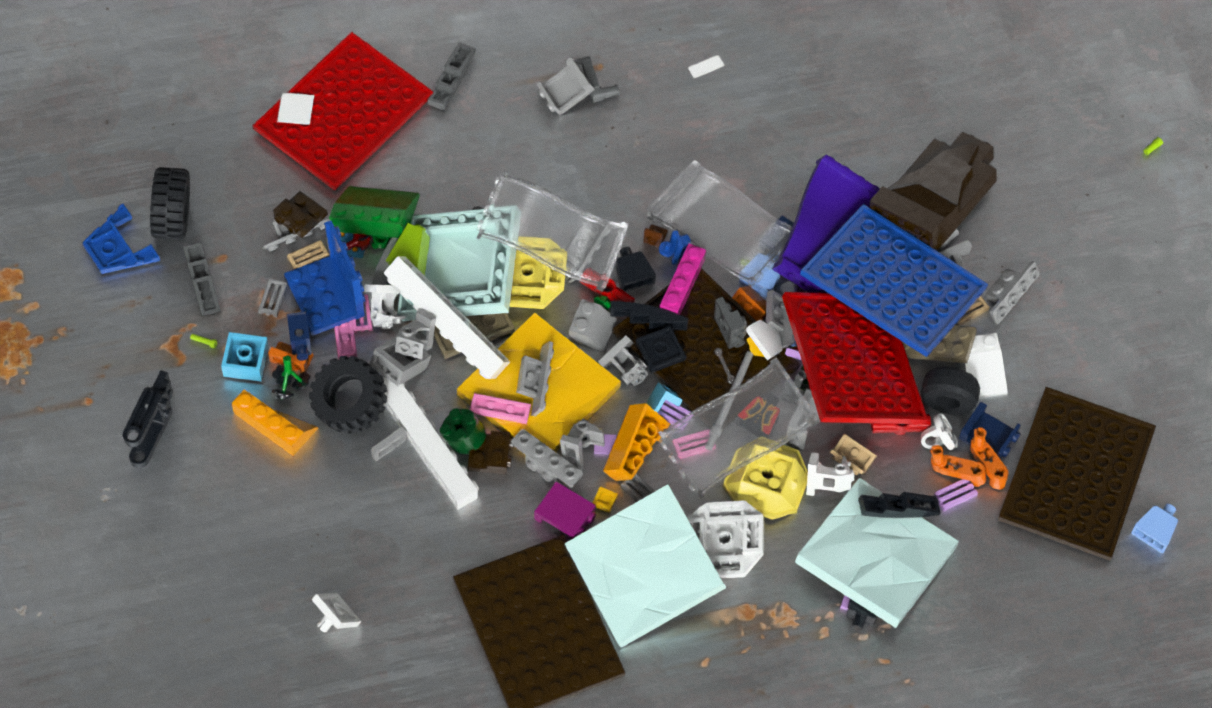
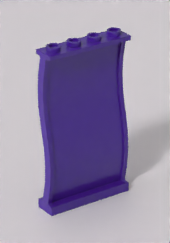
M824 155L816 160L817 165L805 188L790 236L778 261L774 263L772 270L808 293L829 294L800 275L801 270L863 204L870 208V200L880 188L865 180L864 177L857 175L847 166H843L835 161L833 157Z

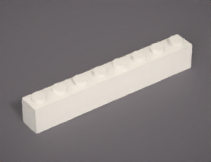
M398 256L384 272L388 277L387 281L391 285L397 286L401 290L400 294L404 298L410 299L417 311L423 309L436 317L435 326L440 330L439 333L444 338L449 339L453 343L452 346L458 352H462L466 356V360L471 365H475L480 370V375L485 379H496L510 363L405 256Z
M384 377V384L387 386V392L384 394L387 396V402L383 404L399 427H403L406 430L408 440L456 508L459 510L477 499L478 485L474 480L469 479L464 465H459L455 452L447 448L446 440L442 435H438L433 421H428L425 417V410L422 406L418 407L413 393L406 390L405 382L397 386L387 377Z

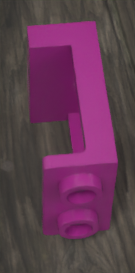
M555 482L534 511V520L539 523L543 520L569 535L572 540L584 533L587 524H591L597 515L595 513L596 505L560 483Z

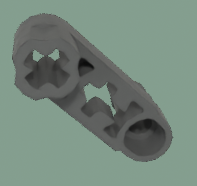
M590 56L574 59L595 89L590 93L592 103L604 101L605 98L619 96L617 84L605 88L599 87Z

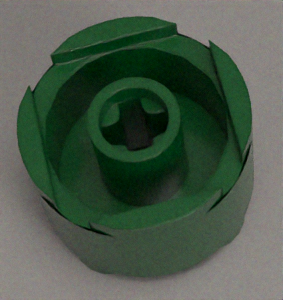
M452 409L440 427L442 437L459 454H468V451L472 449L477 450L486 438L484 425L469 409Z

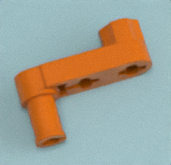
M978 427V431L977 429L974 430L970 451L975 460L984 465L985 473L990 478V486L1001 490L1005 488L1008 479V469L989 443L986 442V430Z
M940 445L931 447V466L935 472L969 480L974 487L985 484L986 473L982 463L943 455V448Z

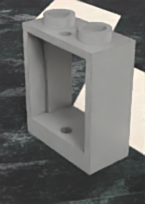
M396 338L374 350L369 364L395 385L399 386L425 371L432 355L424 349L423 359L405 355L413 362L403 366L390 356L395 352Z

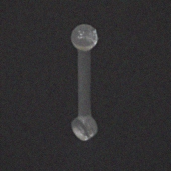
M716 348L715 354L718 355L728 376L727 382L732 384L735 377L730 374L722 356V350Z

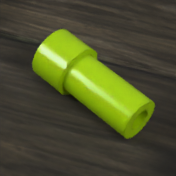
M1160 137L1155 138L1151 144L1143 149V152L1149 155L1156 148L1163 145V140Z

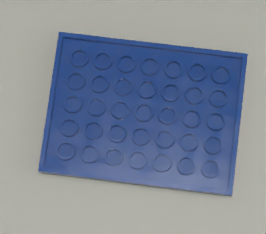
M864 204L805 265L800 275L925 357L934 350L988 287L986 282Z

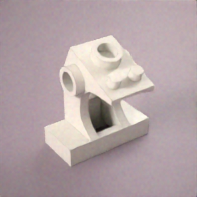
M365 284L364 292H372L370 317L374 327L389 329L394 327L393 324L395 323L401 324V320L406 318V316L397 315V311L394 310V299L401 291L397 286Z
M811 452L808 463L807 495L814 496L816 489L836 492L851 490V481H854V472L849 468L851 462H847L846 457L843 456L842 463L836 464L835 467H825L819 462V453Z

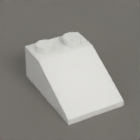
M997 333L975 336L968 363H960L961 369L971 373L980 384L979 398L1007 394L1002 352Z

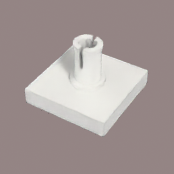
M338 593L316 594L312 599L325 615L317 623V626L321 627L320 629L323 632H327L332 625L336 629L357 627L362 622Z

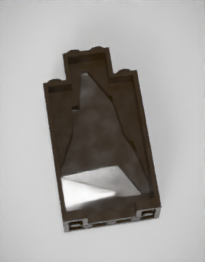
M963 131L950 146L943 141L934 139L897 182L888 188L884 186L880 188L870 200V209L900 228L917 236V239L938 251L997 181V169L989 165L994 159L993 146Z

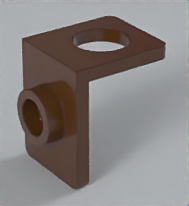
M651 224L649 229L645 228L643 243L659 248L660 244L664 242L668 230Z

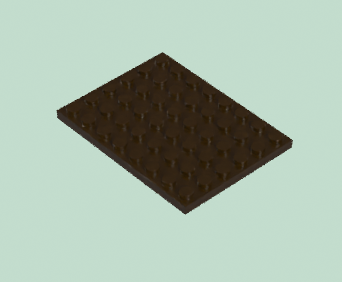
M701 268L680 314L688 318L687 330H673L686 355V360L656 371L653 374L666 387L677 393L682 399V403L711 430L717 422L747 351H750L746 340L750 336L747 332L744 336L745 344L743 346L728 348L714 319L716 299L723 297L725 302L730 304L732 312L738 310L740 316H744L747 327L755 323L756 320ZM669 285L648 300L645 305L660 308ZM627 317L612 329V333L619 340L628 336L633 342L628 349L646 364L635 339L658 330H649V324H630L629 317ZM785 348L769 360L765 357L753 355L722 427V431L734 422L737 416L757 397L763 398L800 368L801 364L795 358L786 356Z
M1045 387L998 520L1111 561L1156 425Z
M564 535L453 576L456 588L508 708H543L625 676V670L586 583L565 546L567 541Z

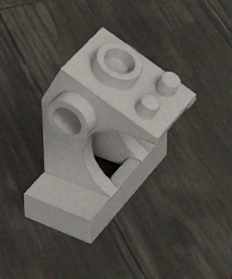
M423 309L416 312V319L399 330L396 338L395 352L423 359V349L428 351L433 345L436 317Z
M625 336L598 362L605 369L613 363L621 371L622 375L620 377L627 385L632 383L636 387L649 374L645 370L648 366L641 359L636 360L627 350L633 342L628 336ZM630 358L635 366L627 373L621 365Z
M585 419L573 425L569 434L563 435L560 439L562 457L582 471L584 467L582 448H586L590 444L604 447L603 429H598L593 423H589Z

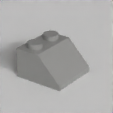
M581 299L569 329V340L573 343L605 352L617 318L610 317V313L600 304Z

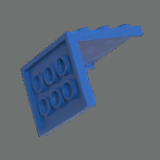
M331 220L324 223L330 256L284 273L286 282H288L300 312L306 311L308 329L311 336L365 316L363 302H366L363 294L364 288L361 283L363 281L359 270L355 271L354 259L352 256H348L346 242L341 241L340 230L338 226L334 227Z

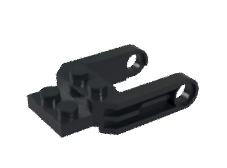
M160 370L151 388L147 386L143 389L123 430L124 442L127 446L133 447L129 454V459L132 466L136 468H143L149 463L172 415L173 409L170 405V399L173 395V389L168 372ZM131 432L138 433L135 440L127 438ZM138 453L145 455L142 461H135L134 456Z

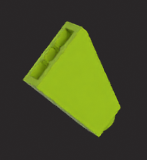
M407 224L386 259L389 266L398 256H405L425 276L430 237L425 232L426 229L423 226Z

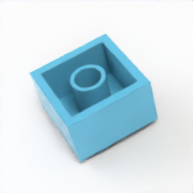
M229 332L221 365L223 377L262 382L269 350L267 337Z

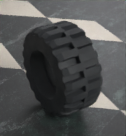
M159 167L154 172L150 205L151 236L155 239L182 240L186 236L190 203V173L186 169Z
M340 356L339 360L336 358L330 360L329 365L324 364L321 367L320 373L316 372L314 375L316 378L315 382H311L310 388L312 392H309V399L313 401L310 403L312 410L315 411L318 419L337 432L351 434L352 430L355 433L362 432L363 427L366 429L372 426L370 423L373 421L377 422L379 413L384 412L385 407L383 403L387 402V396L384 394L387 392V386L384 384L383 377L369 363L354 356L349 358L347 356ZM350 380H360L362 383V394L358 402L349 409L337 410L335 407V395L340 386Z

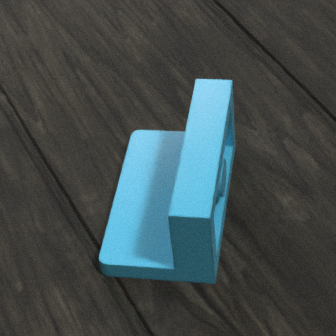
M659 382L647 400V403L656 412L660 410L665 400L679 407L682 399L673 390Z

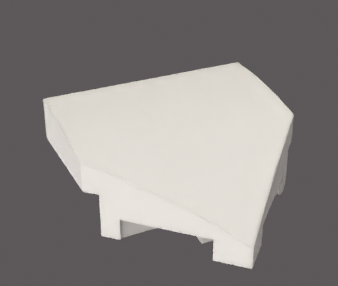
M758 320L745 329L767 360L782 351L780 333L771 325Z

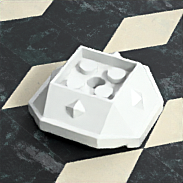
M709 502L699 507L692 515L687 516L721 578L745 577L764 555V516L748 502ZM725 539H730L728 543H722Z

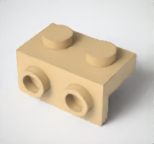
M846 434L842 436L834 450L831 449L830 451L834 455L832 459L838 463H842L843 456H845L847 462H851L850 470H853L857 476L859 473L865 475L877 455Z

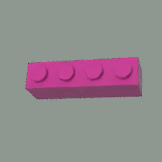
M688 243L660 304L661 309L681 314L705 262V249Z

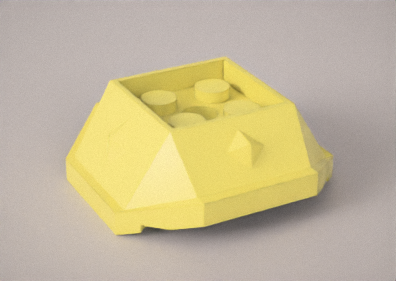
M518 237L510 307L544 309L564 290L567 253L550 239Z
M761 437L736 450L724 480L723 488L728 493L731 501H746L762 513L764 517L773 520L788 514L797 513L807 487L808 471L799 450ZM767 474L770 475L772 478L767 479L764 478L763 475Z

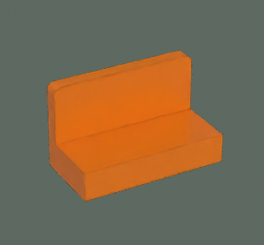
M750 286L740 287L732 298L756 321H763L766 317L767 301Z
M278 342L276 348L271 347L268 352L270 362L284 366L283 357L290 356L292 370L300 373L307 371L314 357L312 353L308 355V359L300 361L296 355L292 354L291 345L283 342Z

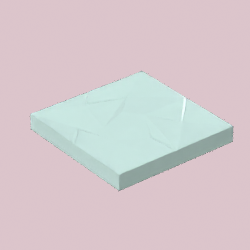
M516 206L414 215L410 224L423 226L426 229L425 232L430 237L425 277L464 316L509 313L521 215ZM400 294L397 315L406 316L402 321H414L417 312L413 307L414 303Z
M859 478L799 552L795 563L896 628L955 551L959 541L922 517L881 518L862 516L858 498L861 495L879 497L883 492Z
M668 484L565 543L621 648L726 588Z

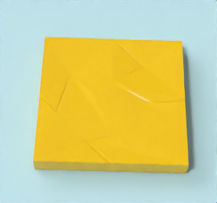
M534 313L498 348L510 361L496 379H485L480 375V370L477 368L457 388V395L470 406L474 393L531 404L527 424L487 416L483 417L500 431L510 432L511 438H514L521 429H524L557 452L561 448L560 439L562 436L568 435L573 425L582 419L588 421L620 389L621 381ZM551 341L553 342L552 349H554V354L550 361L551 373L547 380L549 387L544 400L546 401V406L543 412L534 417L531 416L533 398L516 393L521 359L524 356L540 360L542 346Z

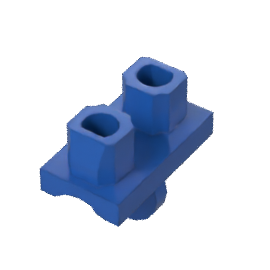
M678 230L672 231L670 240L660 244L659 253L664 257L672 256V265L678 264L679 258H682L688 243L691 244L689 235H679Z

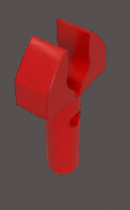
M353 234V240L346 243L348 250L354 247H360L362 251L367 249L370 244V237L361 241L359 239L367 235Z

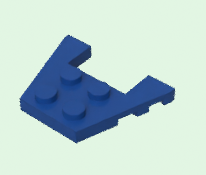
M123 203L113 215L111 214L107 218V221L101 227L98 226L82 242L83 247L101 274L160 261L159 255L151 244L133 253L117 230V227L132 220L130 212Z

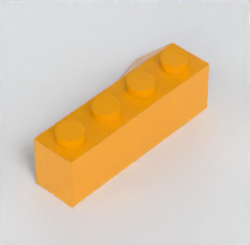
M245 389L232 402L234 414L292 456L298 452L318 429L313 424L268 407Z
M646 403L629 405L603 471L615 481L632 480L644 463L643 459L653 450L652 446L656 441L660 440L662 437L661 433L669 427L670 423Z

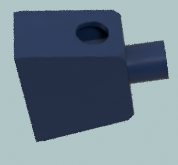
M306 311L287 314L292 354L296 355L300 361L308 359V355L312 354ZM302 329L303 333L296 334V330Z

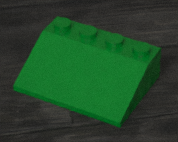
M348 186L334 203L329 219L334 227L338 226L340 232L399 238L407 224L411 223L420 193Z

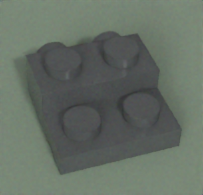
M723 297L716 299L714 319L728 348L743 346L745 344L744 336L746 335L745 327H747L744 316H740L738 310L732 312L730 304L726 303Z

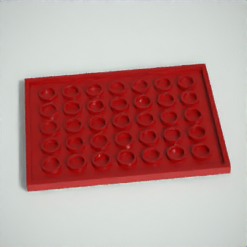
M351 32L287 92L314 95L310 125L277 122L281 103L280 99L252 126L257 133L336 191L428 101L433 91Z
M784 292L782 299L820 422L925 424L928 418L901 340L831 294Z

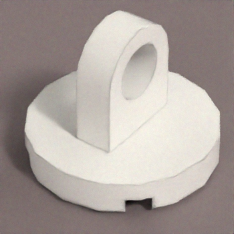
M942 413L933 416L935 425L922 432V445L928 449H931L934 445L945 444L949 450L958 447L957 437L955 434H951L952 426L946 416ZM927 437H935L933 441L926 440Z

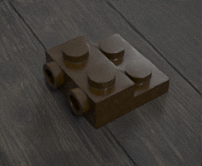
M301 191L290 200L286 198L273 209L274 220L279 225L283 224L293 235H298L301 238L328 215L325 208Z
M491 431V434H486L483 444L477 450L472 449L469 451L468 471L507 474V467L511 468L512 456H509V450H513V445H511L513 438H511L510 432Z

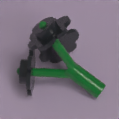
M284 356V366L278 365L276 370L272 372V377L276 379V383H283L282 390H272V393L277 394L276 397L282 400L294 396V393L286 391V387L292 382L291 379L295 378L292 388L299 391L309 384V379L311 378L306 371L298 376L292 370L290 356Z

